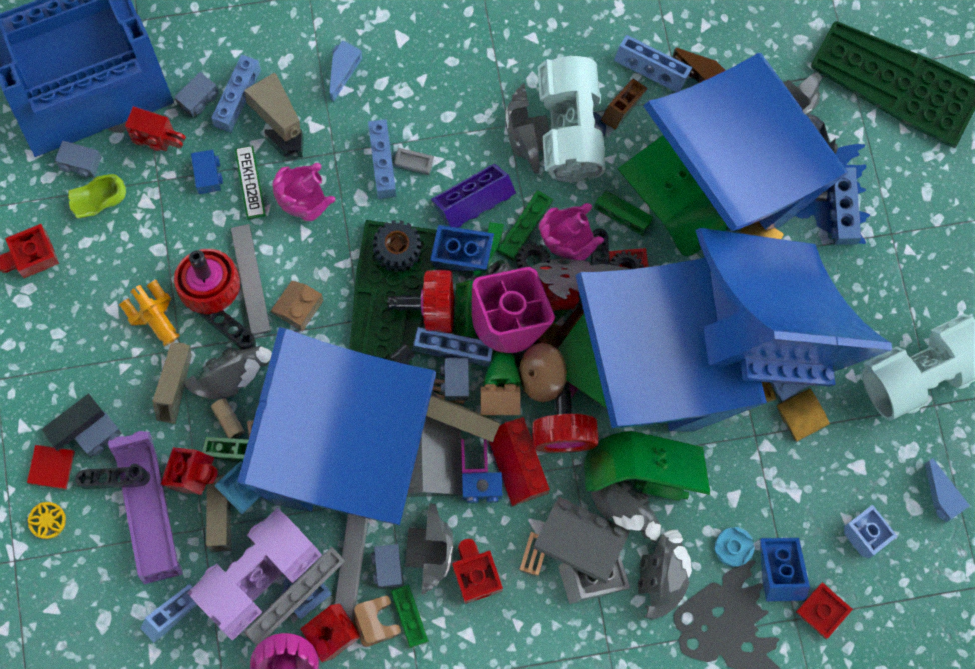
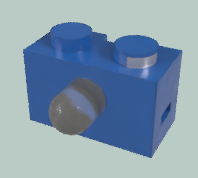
M502 472L462 474L463 500H467V503H478L479 499H486L488 503H496L498 499H502Z

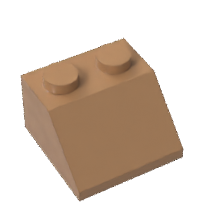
M291 281L272 308L271 313L303 332L324 300L321 293L308 285Z
M487 384L485 387H481V415H520V387H516L514 384H506L504 387Z

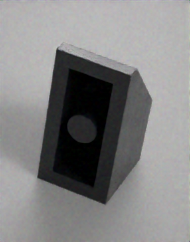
M264 129L266 140L284 157L288 159L303 157L304 136L302 129H300L301 133L288 141H285L274 129Z

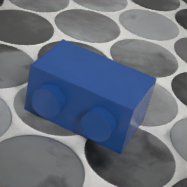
M214 150L191 153L198 193L205 194L221 191L220 184H223L222 173H218V167L221 166L219 155L215 156Z

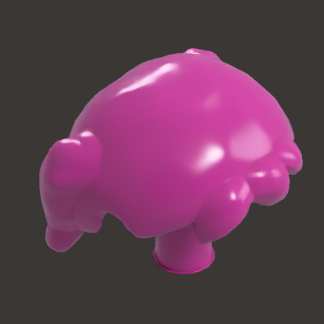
M320 163L290 169L287 166L278 170L272 183L273 194L283 211L292 216L300 217L304 221H314L330 204L335 202V197H325L320 187L322 183V178L318 173L322 168Z
M590 203L559 210L557 207L551 208L544 214L543 219L539 223V230L545 245L553 254L563 258L585 260L598 245L603 243L604 239L602 237L593 236L586 216L592 209Z

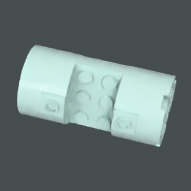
M567 56L554 60L547 59L538 66L540 101L544 102L545 108L551 112L552 130L543 135L545 171L552 174V179L562 182H578V179L588 177V180L600 177L605 173L606 169L603 134L599 129L594 128L595 119L593 117V108L600 104L601 100L597 64L594 60L581 56Z
M962 314L931 329L932 335L929 338V348L911 357L907 355L905 349L895 347L892 348V351L878 355L863 363L865 368L862 371V378L865 389L873 405L885 419L892 421L906 413L918 412L919 408L925 406L928 402L927 388H935L943 380L959 389L966 388L975 381L974 317Z

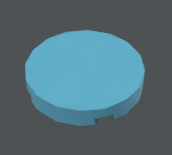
M739 527L723 530L717 536L714 543L717 558L723 564L730 567H739L746 564L754 553V543L751 535Z

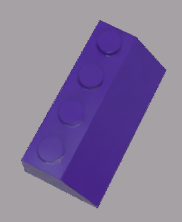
M493 163L431 198V201L449 227L459 228L466 221L475 219L482 212L490 210L496 204L510 199L512 195L516 194L509 175Z

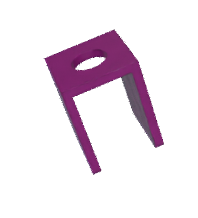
M461 439L462 474L488 473L487 440L484 439V469H465L464 439Z

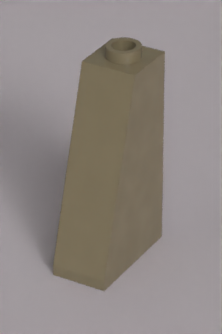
M275 73L244 90L246 103L285 141L301 133L299 118Z
M171 342L152 401L157 421L176 424L185 386L183 381L187 378L192 356L190 345L185 343Z
M433 395L430 397L426 416L493 442L500 423L492 417L481 415L479 412Z
M217 475L216 480L212 484H207L206 547L211 552L232 551L230 502L214 486L224 475Z

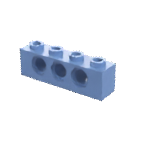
M628 35L625 36L614 59L615 62L675 92L681 91L692 67Z
M241 54L211 117L214 127L232 133L246 103L244 90L255 84L261 71L258 60Z
M387 120L369 121L368 126L378 199L396 197Z
M846 168L848 173L830 187L831 192H829L828 199L829 203H832L830 220L833 221L831 237L834 238L835 245L858 244L861 240L856 168ZM838 186H843L846 191H841ZM840 204H845L847 209L842 208ZM841 221L847 222L849 226H843Z
M420 327L417 328L412 349L414 352L443 358H468V363L486 367L491 361L493 350L481 340L444 332L427 331L425 328Z

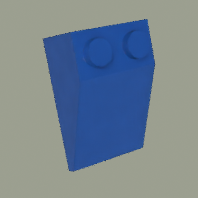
M438 225L430 261L435 268L487 271L494 233Z
M760 538L762 580L766 602L806 601L810 585L799 538Z

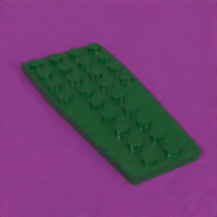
M838 21L832 24L811 63L812 69L904 124L953 148H956L975 111L974 79L935 60Z
M365 220L356 271L349 349L393 361L390 355L404 343L412 351L417 328H421L424 316H422L421 310H388V297L390 295L392 297L397 295H421L425 272L433 271L435 268L430 260L437 230L415 227L417 234L420 235L421 253L418 256V261L413 263L412 268L406 267V271L402 272V269H398V272H394L392 268L388 271L386 266L381 267L380 262L376 261L373 251L374 235L378 233L380 226L384 228V223L386 222Z

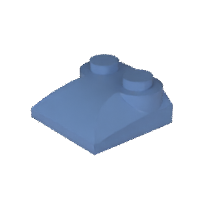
M873 505L844 526L845 536L859 554L866 558H871L898 537Z

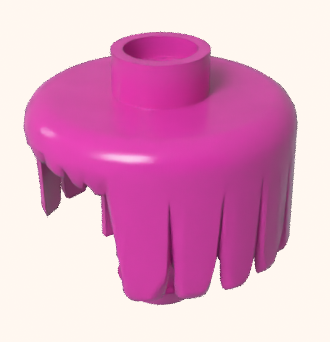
M280 633L267 637L256 646L250 659V669H319V658L313 645L305 638L295 634Z

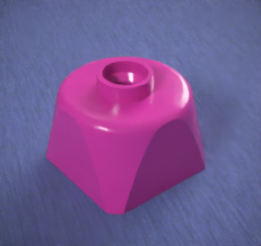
M531 267L478 277L472 284V320L475 332L485 345L496 351L515 353L529 348L549 328L555 319L538 273Z

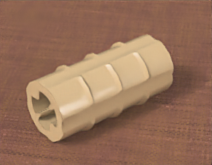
M226 398L220 399L211 405L214 416L217 417L228 438L236 439L245 432Z

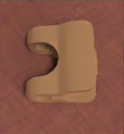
M382 596L357 604L354 608L355 627L361 635L360 641L364 647L394 638L401 633L399 625L384 626L377 617L380 610L385 609L391 604L389 596Z

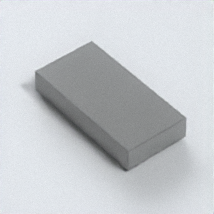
M398 148L393 165L397 168L430 175L434 156Z

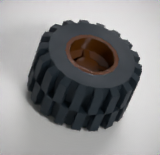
M392 220V224L386 222L384 223V228L380 226L373 240V251L376 261L380 262L381 267L386 266L388 271L392 268L394 272H398V269H402L403 272L406 271V267L412 268L413 263H417L418 256L421 253L420 235L417 234L416 228L412 229L410 223L404 225L402 220H400V223H396V220Z

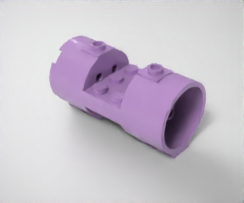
M278 508L263 522L261 521L251 528L247 536L255 545L246 549L238 561L233 562L226 572L216 563L208 568L202 579L187 592L232 641L262 613L253 601L283 574L293 583L322 556L309 539Z

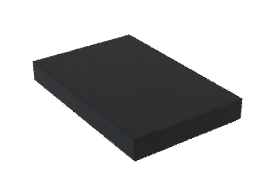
M88 393L42 428V431L53 447L59 451L102 418L105 413Z

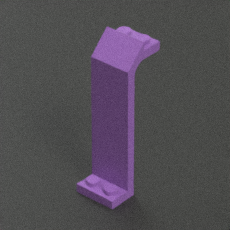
M138 431L130 436L115 437L113 440L108 441V444L116 459L118 468L130 467L131 464L136 463L150 473V480L146 485L122 487L138 577L145 585L183 575L182 567L177 559L163 485H160L162 478L151 434L147 431ZM119 474L120 481H124L126 478V474Z

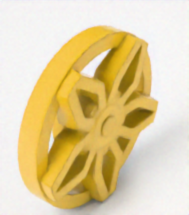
M53 502L39 503L31 510L28 517L30 531L41 539H52L58 536L66 524L65 512L59 505ZM47 506H53L56 508L52 509L49 513V509ZM42 507L45 508V513H42ZM37 510H38V513L40 514V516H38V515L34 516V514H35V512H36ZM59 511L56 516L52 515L54 512ZM60 515H62L61 525L58 521H56V519H58ZM39 519V522H32V520ZM56 524L59 529L53 528V526ZM33 525L39 526L38 533L34 530ZM45 528L44 532L41 535V529ZM49 529H51L52 531H56L51 535H46L49 532Z

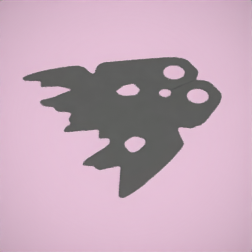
M557 258L551 260L550 263L533 265V269L537 271L539 278L544 283L553 284L549 286V289L564 299L567 298L566 295L570 294L569 288L579 291L575 275L580 272L629 269L608 264L590 265V262L569 258ZM558 261H569L570 263L559 264ZM551 266L552 268L545 270L541 269L540 267ZM568 274L570 278H564L560 275Z
M748 561L746 564L728 571L722 578L723 586L717 583L709 584L676 610L674 620L676 628L683 632L679 638L681 651L685 655L705 662L715 661L719 655H722L727 666L734 669H781L766 655L776 649V644L780 639L776 637L760 638L755 635L759 629L754 624L769 613L767 610H762L756 604L760 597L759 592L763 587L762 583L742 588L744 581L752 575L750 568L755 564V561ZM724 607L725 611L720 617L713 616L712 609ZM686 612L694 616V621L690 625H685L681 620L682 615ZM702 625H707L708 631L703 632L701 629ZM691 637L697 638L700 642L699 647L695 650H691L687 646V640ZM744 642H751L754 646V651L745 652L741 649V646Z

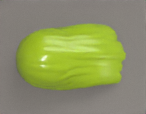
M115 174L97 176L87 185L68 191L70 210L73 211L76 218L95 216L105 208L118 205L126 196L124 182Z

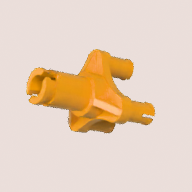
M157 280L152 281L146 286L156 300L150 299L142 286L138 285L136 288L140 294L135 289H132L130 293L140 305L139 312L129 298L122 301L119 307L128 317L127 320L131 326L149 324L158 339L163 342V346H168L180 337L164 314L172 298L168 293L164 292Z

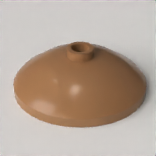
M539 343L531 346L524 353L520 363L519 375L526 394L535 401L548 402L558 397L562 392L567 377L566 364L562 354L554 346Z

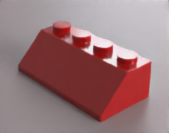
M524 417L500 425L493 442L489 441L499 472H502V480L511 505L515 506L549 494L550 488L536 450L533 447V441Z

